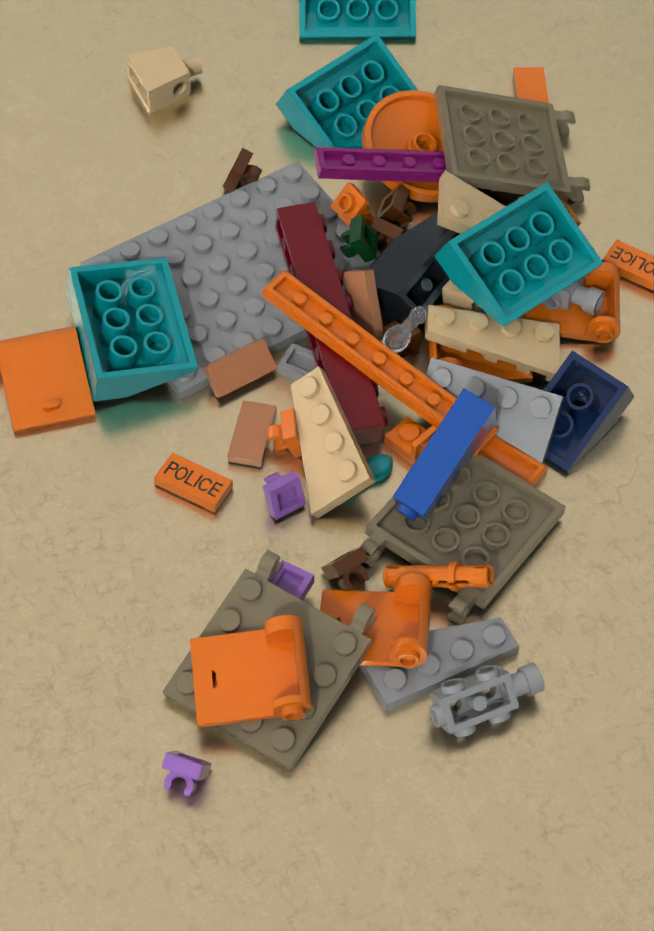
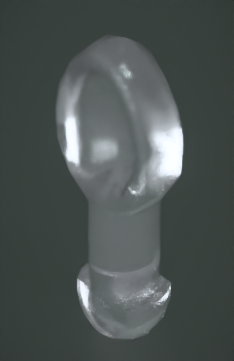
M420 306L413 308L402 324L391 326L386 331L382 343L395 353L405 349L410 343L411 333L419 324L424 323L427 318L425 308Z

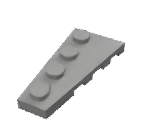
M431 357L426 373L427 377L455 398H458L465 388L493 405L496 410L497 421L494 427L499 430L496 436L544 464L564 400L563 396Z
M499 617L429 630L427 660L415 668L359 666L385 711L388 712L430 693V691L441 688V683L446 680L464 678L475 673L480 667L493 665L518 654L519 645L502 618Z

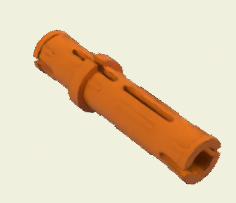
M450 562L449 565L439 566L386 565L383 572V581L386 588H395L397 578L408 573H416L427 577L432 584V588L443 587L449 588L451 591H461L462 588L467 587L492 588L495 580L494 568L491 564L462 565L461 562Z

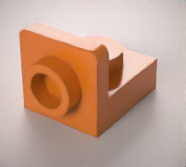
M349 182L330 206L349 227L351 219L363 215L370 225H372L375 219L370 214L369 200L354 184Z
M407 416L384 436V444L413 466L438 427L433 424L426 430Z

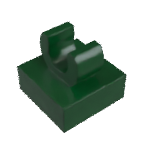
M363 215L352 218L350 230L341 234V238L347 245L341 246L340 250L347 258L358 254L365 263L375 260L377 258L378 234Z

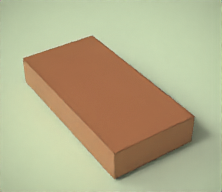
M364 269L343 272L346 292L349 294L352 303V320L354 322L357 321L359 326L375 338L383 336L384 332L374 270Z
M259 338L202 366L217 398L277 369L264 338Z
M243 400L227 454L228 462L262 468L269 443L267 427L274 424L277 413L275 405Z

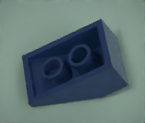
M573 350L544 389V391L564 397L546 458L569 473L615 425L635 397L629 386Z

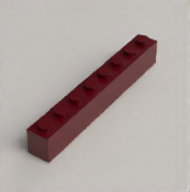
M315 202L277 208L275 230L288 273L352 320L351 299L349 294H344L342 289L344 283L341 268L335 267L333 261L335 259L333 242L331 240L327 241L325 235L327 226L324 215L318 213ZM306 330L316 366H319L326 372L358 444L363 445L381 441L384 427L388 426V416L385 407H380L377 400L379 397L378 384Z

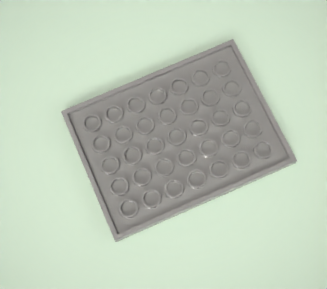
M296 161L257 181L251 182L80 262V266L167 257L198 365L197 371L167 382L180 400H183L211 386L202 366L259 338L265 339L272 355L290 346L292 342L296 343L308 337L306 329L262 297L263 289L283 270L288 272L275 230L277 208L315 202L318 213L323 214L327 226L325 235L327 241L331 240L333 242L335 259L333 261L335 267L341 268L342 274L350 270L368 269L375 260L365 263L358 254L350 258L343 254L340 247L347 244L341 238V234L350 230V227L330 207L334 201L302 165ZM343 274V281H344V283H343L342 289H343L344 294H347V292H346V286H345V280H344V274Z

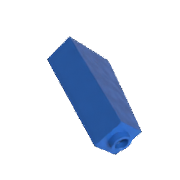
M465 388L462 390L394 493L393 499L399 505L396 509L398 512L412 521H415L417 517L425 522L497 423L496 410L493 405Z

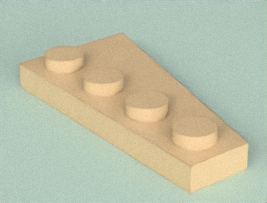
M446 170L439 178L437 225L461 234L506 207Z
M428 305L425 339L464 353H467L469 350L478 352L484 356L485 360L496 364L498 359L516 365L517 371L528 375L531 371L547 376L546 381L549 382L560 368L559 324L518 318L502 327L487 313Z
M318 366L291 384L311 515L316 518H320L376 482L327 374Z

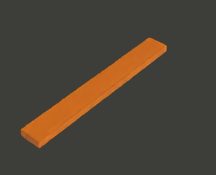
M283 270L263 289V298L431 425L435 424L439 427L457 398L286 270ZM493 427L473 455L475 458L496 437L499 431L497 428Z

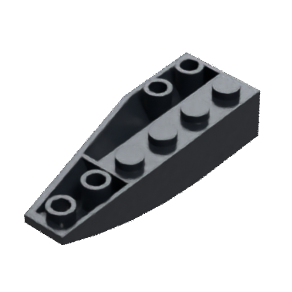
M476 188L501 203L490 190ZM438 212L392 240L368 268L374 270L380 309L392 321L398 322L404 328L419 320L425 314L428 305L434 303L443 292L442 288L450 280L435 258V255L448 241L460 235V233L437 225Z

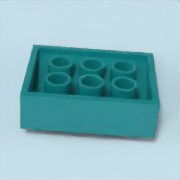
M299 0L300 39H369L375 34H378L381 39H416V0Z
M375 34L288 88L276 105L293 129L313 146L363 149V128L374 106L391 94L418 89L379 35Z
M548 182L451 239L435 255V258L452 283L502 327L510 324L604 264Z
M167 257L69 267L66 294L93 402L126 398L197 371V361Z

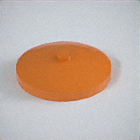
M418 90L401 91L379 101L370 112L364 125L362 148L444 152L434 93ZM382 181L392 190L399 184H402L410 190L408 195L410 199L422 202H438L439 183Z

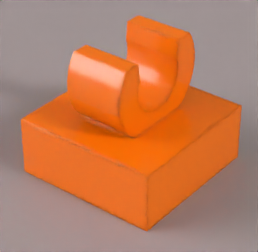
M291 408L281 411V424L267 427L268 440L274 442L275 451H282L288 448L294 458L301 457L295 410Z

